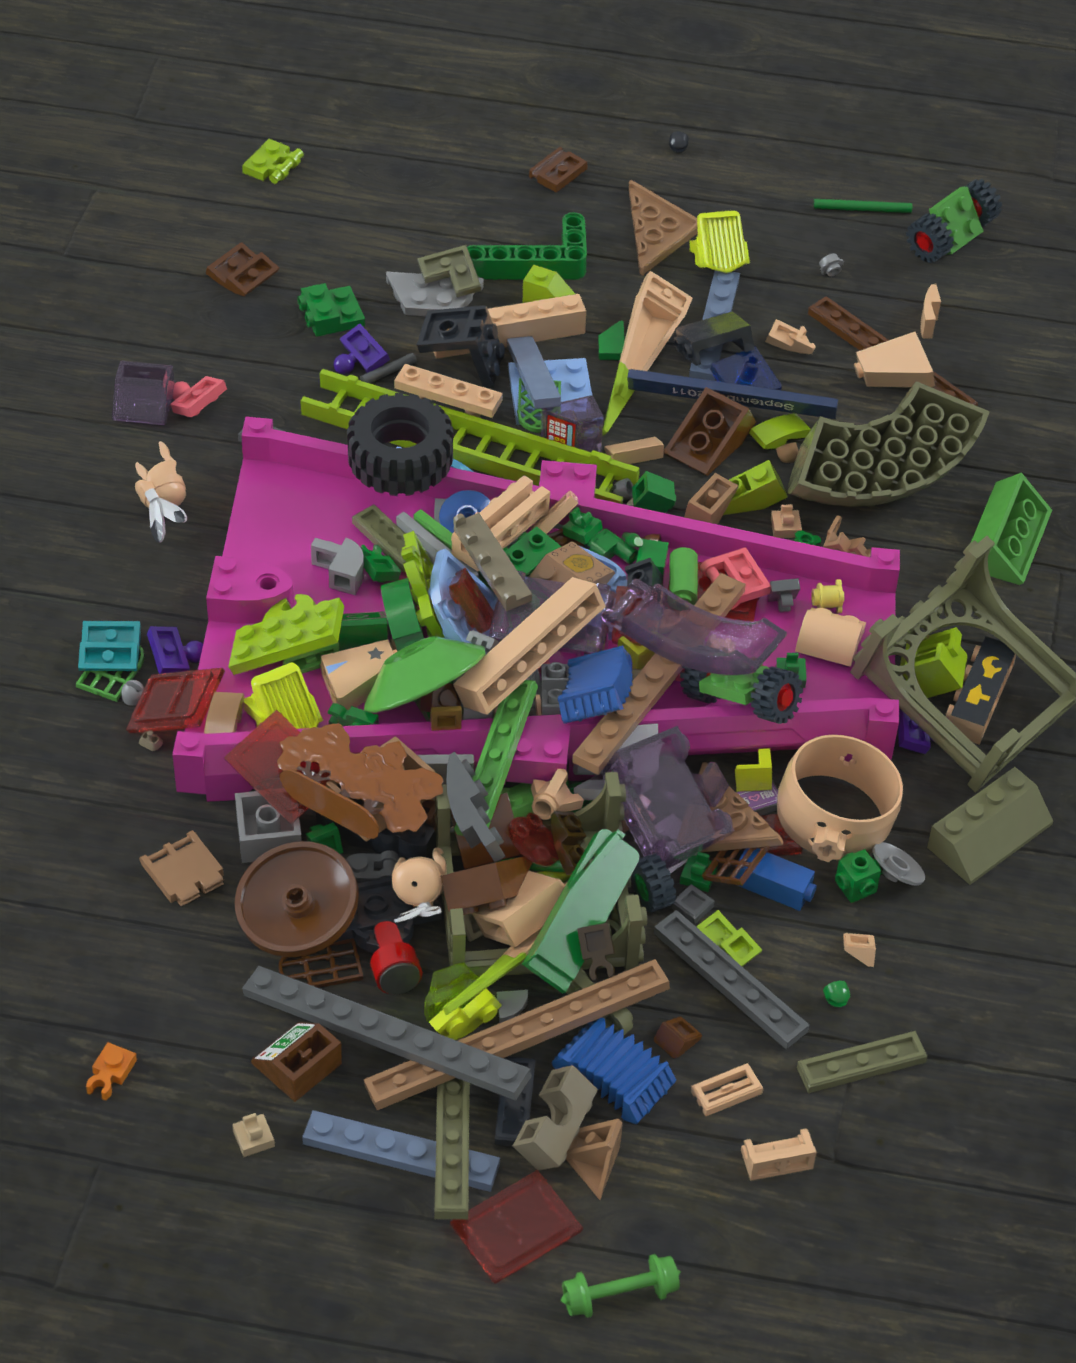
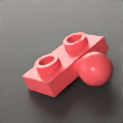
M205 376L191 388L185 382H176L170 391L171 397L175 400L170 404L173 413L191 418L198 415L205 406L217 400L219 395L227 390L224 380Z

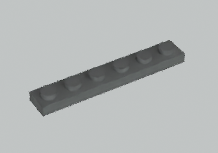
M677 910L654 926V934L786 1050L808 1033L809 1024Z

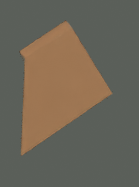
M619 1119L581 1127L578 1135L572 1140L566 1152V1160L599 1200L602 1197L620 1148L622 1122Z

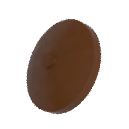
M306 841L286 843L262 854L245 871L236 890L235 912L247 938L261 950L282 957L305 956L328 947L347 930L358 906V885L348 862L332 848L323 844Z

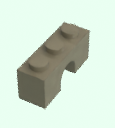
M573 1065L552 1070L539 1094L550 1108L551 1119L548 1116L526 1120L513 1147L538 1171L560 1166L567 1157L566 1152L572 1140L580 1131L579 1126L585 1114L592 1107V1100L598 1089Z

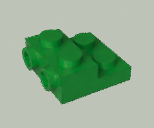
M324 283L301 288V295L298 296L299 308L301 311H305L306 324L308 328L312 327L316 337L350 330L359 324L363 327L365 326V317L350 286L328 290Z

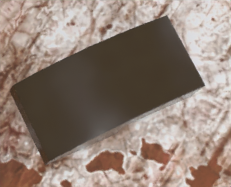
M554 811L551 814L554 845L566 875H572L585 851L579 843L587 836L581 827L580 819L573 812ZM590 862L586 864V866L583 868L584 870L588 867Z

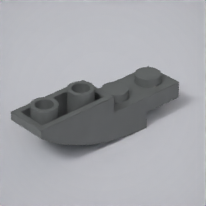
M453 752L449 755L446 783L447 795L454 819L470 847L473 848L482 842L493 861L497 862L505 857L499 846L504 841L495 826L489 829L486 825L491 822L485 812L490 808L484 799L489 794L479 779L475 782L472 780L471 777L476 774L467 759L461 762L456 753Z

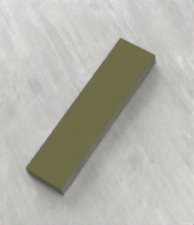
M916 1031L801 1060L797 1063V1069L807 1092L811 1093L926 1063L927 1054Z

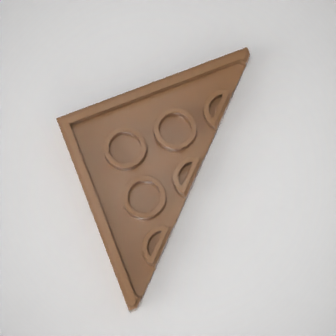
M631 180L629 181V195L639 271L641 275H644L698 234L697 218Z
M707 762L702 763L674 846L677 853L688 854L783 845L780 835L718 773L716 774Z

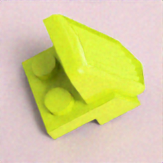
M737 211L701 213L697 216V240L689 241L690 251L695 254V264L697 266L730 273L744 264L750 263L747 242L743 238L741 217Z
M288 663L255 676L251 680L253 694L244 699L243 708L256 721L258 731L318 727L319 722L323 721L314 696L309 693L301 670L295 663Z

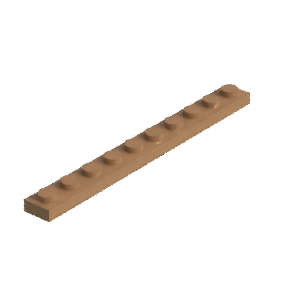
M719 574L632 681L633 686L630 687L629 697L625 698L626 703L622 704L624 709L607 713L574 752L573 763L599 775L684 669L682 668L683 663H688L686 657L689 654L693 655L692 651L704 644L744 594L745 583L725 574Z
M656 959L458 1041L505 1058L670 989L669 980ZM410 1060L366 1078L364 1083L376 1109L380 1110L456 1077Z

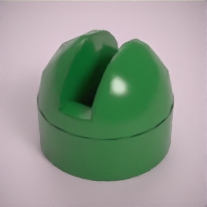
M845 981L832 982L823 989L827 1002L833 1007L841 1008L845 1006L850 998V991Z

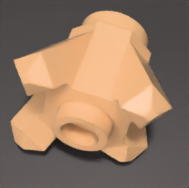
M557 769L550 781L533 780L531 786L534 799L532 810L537 817L547 820L551 818V814L554 811L568 812L582 808L584 799L578 793L572 794L566 785L568 773L565 769Z

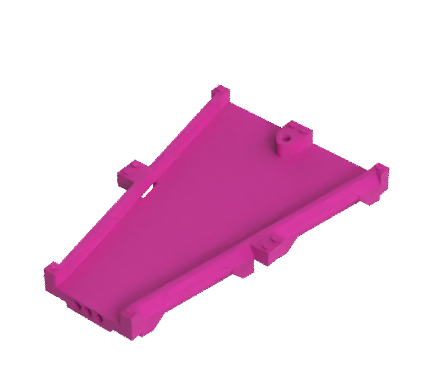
M245 417L242 431L243 462L223 555L215 556L206 597L208 625L185 732L177 731L173 750L176 791L206 794L207 802L235 800V793L249 792L266 779L280 778V773L283 770L278 768L277 759L282 755L283 750L279 742L289 736L297 737L303 730L258 731L256 721L243 708L241 723H237L236 732L204 733L207 714L214 692L243 693L245 699L253 694L251 680L255 676L283 666L281 660L233 675L228 666L236 630L245 625L262 622L269 609L284 598H287L292 609L297 604L294 599L296 594L310 596L316 605L321 601L340 598L344 604L343 614L385 611L381 585L394 581H373L364 569V579L356 595L329 588V569L312 565L311 544L315 538L331 541L342 545L345 538H349L356 542L360 548L361 545H365L368 550L372 551L374 544L352 524V516L373 504L395 524L396 516L402 512L407 513L414 519V514L420 509L434 519L435 498L447 499L457 492L473 490L484 494L491 501L495 497L498 498L502 492H505L511 483H516L517 481L450 467V471L442 478V481L434 487L432 485L429 486V489L425 492L420 493V491L414 492V495L410 496L405 494L391 496L389 492H383L382 494L376 492L372 486L370 488L361 483V479L358 480L352 473V468L349 467L348 445L273 429V419ZM542 460L539 486L533 485L532 491L535 492L541 486L550 491L549 509L568 491H572L578 497V504L570 512L576 507L585 514L590 512L592 517L602 521L603 529L607 528L621 539L624 532L636 533L641 538L649 534H661L662 542L669 543L663 580L665 599L660 624L664 611L679 609L669 602L670 554L677 548H690L698 555V600L712 584L709 577L704 576L700 570L702 562L745 547L769 583L777 580L799 579L800 591L796 599H793L794 605L791 606V611L779 612L778 601L768 602L767 595L740 603L736 608L728 612L705 641L704 647L706 648L712 636L717 637V640L727 643V641H731L733 645L737 646L734 660H745L748 664L776 667V658H786V653H798V658H805L807 679L803 693L799 694L802 702L797 703L798 712H792L794 717L791 720L788 719V722L785 724L774 723L758 718L753 712L755 708L751 707V702L743 705L722 698L717 699L715 703H705L691 699L683 693L682 690L684 688L680 685L681 681L674 680L639 723V725L658 724L659 757L756 752L758 749L769 748L770 751L799 749L803 744L816 737L844 735L871 744L892 760L899 725V700L888 698L866 675L859 680L850 673L855 664L854 660L850 667L795 652L807 610H810L811 607L817 609V606L812 605V589H816L818 583H822L823 586L835 585L836 579H841L844 591L842 613H836V608L825 609L841 616H854L860 621L866 622L864 634L858 645V653L863 648L861 646L862 642L871 634L869 629L879 619L885 621L892 614L895 615V593L900 571V550L871 548L870 557L596 499L597 465ZM570 512L558 524L565 525L570 520ZM529 527L525 532L529 533L531 531V527ZM552 528V529L547 533V535L550 534V533H553V532H555V531H557V530H559V529ZM617 555L612 557L610 560L616 563L627 575L625 566L631 564H628ZM724 569L718 570L719 573L727 575ZM401 570L399 580L408 578L406 571L403 572ZM535 583L528 587L529 590L541 592L548 598L551 597ZM537 597V598L540 600V606H541L545 601H544L543 599ZM633 602L627 619L612 640L586 629L588 636L586 645L570 646L564 644L549 658L550 664L554 662L567 664L568 659L618 647V639L622 636L628 637L634 608ZM501 603L492 638L499 642L510 633L508 616H506V610ZM511 614L513 628H516L522 623L521 616ZM387 620L388 641L390 643V639L393 638ZM421 626L424 638L429 637L426 630L427 626ZM659 633L657 634L659 648L671 633L661 636ZM628 639L631 643L635 641L634 639ZM895 655L888 656L890 663L895 665ZM321 669L303 673L308 691L314 696L323 719L322 722H319L317 728L329 725L332 715L328 714V710L333 702L322 677ZM412 701L390 710L374 713L378 715L379 724L343 726V728L350 737L349 748L351 753L358 754L367 746L377 745L380 747L396 736L416 755H447L453 752L456 754L474 755L475 772L494 718L462 720L461 729L431 731V722L426 721L416 703ZM365 702L356 708L364 710ZM561 714L528 716L504 785H506V782L532 784L533 780L547 782L552 780L557 769H565L567 771V765L569 781L588 780L595 776L575 775L573 773L574 763L572 760L574 752L605 715L567 724L563 723ZM847 754L844 756V760L850 762L853 755ZM302 761L300 763V766L302 768H305L306 762ZM315 761L311 762L310 771L315 772L313 776L320 771L319 763ZM297 770V772L304 775L302 770Z

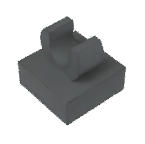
M799 579L771 581V592L767 595L768 602L778 601L779 612L791 611V606L794 605L793 599H796L800 591Z

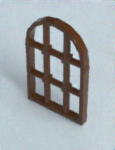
M770 846L750 848L740 861L733 860L740 849H734L726 859L723 857L728 850L719 851L702 877L708 881L743 886ZM761 849L752 862H746L754 850ZM719 863H724L716 875H711ZM737 865L730 877L722 876L728 866ZM744 866L748 867L740 879L735 878L741 868H744Z
M353 938L333 942L326 947L328 954L312 957L305 955L301 956L302 959L286 962L285 960L289 957H282L279 961V973L284 975L282 967L296 964L304 965V973L288 975L287 977L293 979L307 978L308 984L316 988L363 980V972L359 961L360 956L357 953ZM351 943L352 949L339 952L332 951L331 946ZM350 954L355 956L356 963L341 966L335 964L334 957ZM323 959L330 961V968L314 971L309 969L308 962ZM358 968L359 974L338 977L337 971ZM330 973L334 977V979L313 983L311 976Z

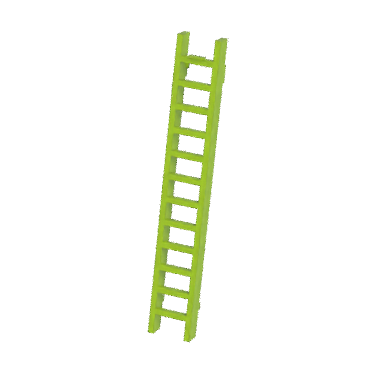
M322 369L320 372V387L337 392L338 394L332 403L329 404L303 396L301 399V415L348 429L351 417L355 415V412L361 406L365 407L367 401L373 398L377 400L381 395L385 394L394 396L395 393L399 392L360 381L358 377L353 375L347 377ZM346 396L362 400L355 412L339 408ZM440 406L449 416L453 429L458 430L453 438V459L461 462L468 468L513 481H518L525 475L533 480V485L539 486L541 471L533 469L540 456L557 462L597 465L596 474L606 477L600 488H595V498L623 504V497L611 493L614 479L619 481L629 478L633 485L639 480V467L611 459L610 455L594 450L588 452ZM467 433L482 438L476 450L460 446ZM404 440L389 442L405 448L417 445L414 442ZM491 441L507 446L500 458L484 453ZM515 449L532 453L525 465L508 461Z

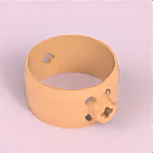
M844 735L816 737L803 744L787 765L778 789V818L786 833L798 845L818 856L817 859L826 862L840 860L848 853H856L863 849L868 854H871L874 845L882 843L887 838L900 811L903 794L902 779L893 762L883 752L865 741ZM847 754L853 755L850 762L844 760V756ZM809 776H830L847 781L864 791L873 800L881 816L867 820H853L831 814L812 802L803 792L797 780ZM817 822H824L827 826L820 827ZM849 830L851 834L845 835L841 831Z

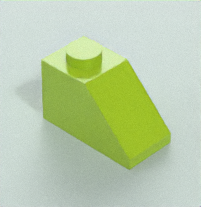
M536 265L532 266L523 280V303L575 295L557 272Z

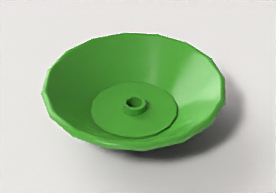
M437 636L428 637L404 647L384 661L365 701L364 711L377 713L390 710L441 688L474 667L485 656V647Z

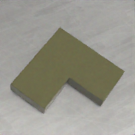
M466 245L417 258L425 284L450 277L457 298L481 291V285Z

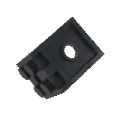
M487 306L427 311L417 342L419 353L469 349L482 386L484 388L493 387L496 376H499L500 362L505 356V348L498 339V329L496 324L492 322Z

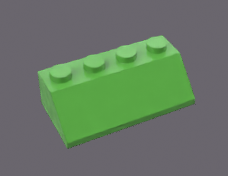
M1022 473L995 483L971 541L975 540L978 543L988 536L995 543L988 555L990 576L1018 585L1024 584L1052 509Z

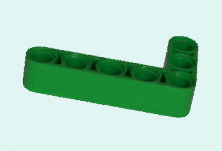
M574 212L564 215L562 220V245L468 246L467 249L477 277L484 279L524 280L532 266L536 265L557 272L563 280L583 278L586 274L587 261L584 217Z

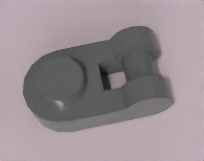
M384 851L381 854L358 853L349 856L346 861L350 865L357 883L392 876L399 856L394 851ZM374 868H381L382 870L374 871Z

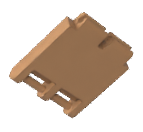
M193 830L187 833V837L173 844L167 843L163 845L164 849L148 857L144 855L139 858L142 866L170 903L177 901L180 906H183L200 897L198 894L200 893L199 888L206 894L224 884L222 882V876H224L223 868ZM188 842L191 843V844H189V845H187V846H185V847H183V848H181V849H179V850H177V851L175 850V849H177V848H179V847H181V846L187 844ZM165 854L168 855V856H166V857H164V858H162V859H160V860H158V861L152 863V861L158 859L159 857H161V856H163V855H165Z

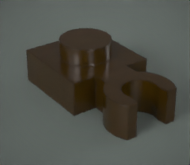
M610 923L577 928L583 960L592 959L593 961L589 969L591 979L594 981L598 980L597 969L601 966L606 967L608 977H613L615 974L614 967L607 961L606 957L615 954Z

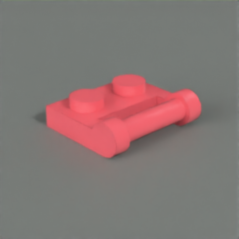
M746 547L707 559L700 565L701 572L704 576L709 577L712 583L720 574L718 570L724 569L729 577L746 584L744 594L732 609L736 608L740 603L768 595L771 592L770 583Z

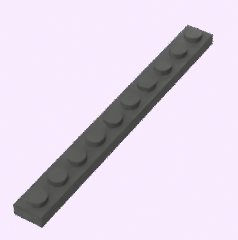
M261 966L257 967L242 987L244 996L310 1022L319 1023L323 1027L515 1101L532 1077L530 1068Z

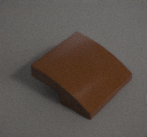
M241 242L209 265L206 269V274L231 292L246 296L278 272L279 267L262 252L256 255Z
M508 793L500 794L489 825V829L495 826L504 841L499 846L505 857L499 861L523 855ZM450 808V817L453 828H455L456 821ZM455 832L464 870L495 863L482 842L471 848L465 837L457 835Z

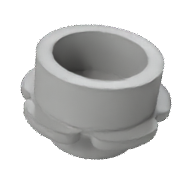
M837 254L825 256L819 262L821 273L823 275L828 274V276L837 275L841 271L840 266L843 265V260L839 259Z

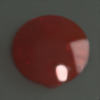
M528 813L525 817H516L510 822L508 828L510 839L525 858L542 866H551L556 863L559 857L552 833L542 824V820L537 814Z

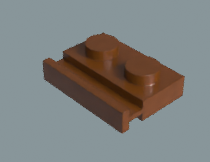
M559 147L529 170V178L538 179V183L557 193L587 170V161L569 151L566 153L562 147Z

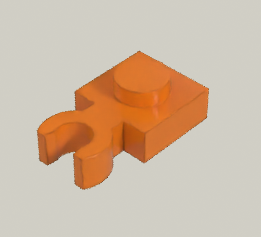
M107 1042L92 1066L93 1074L95 1075L87 1081V1093L91 1095L96 1087H104L101 1095L102 1099L106 1101L112 1094V1083L123 1084L137 1061L136 1053Z

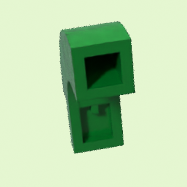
M408 578L381 585L384 608L397 651L425 639L417 618V604L412 596V586Z

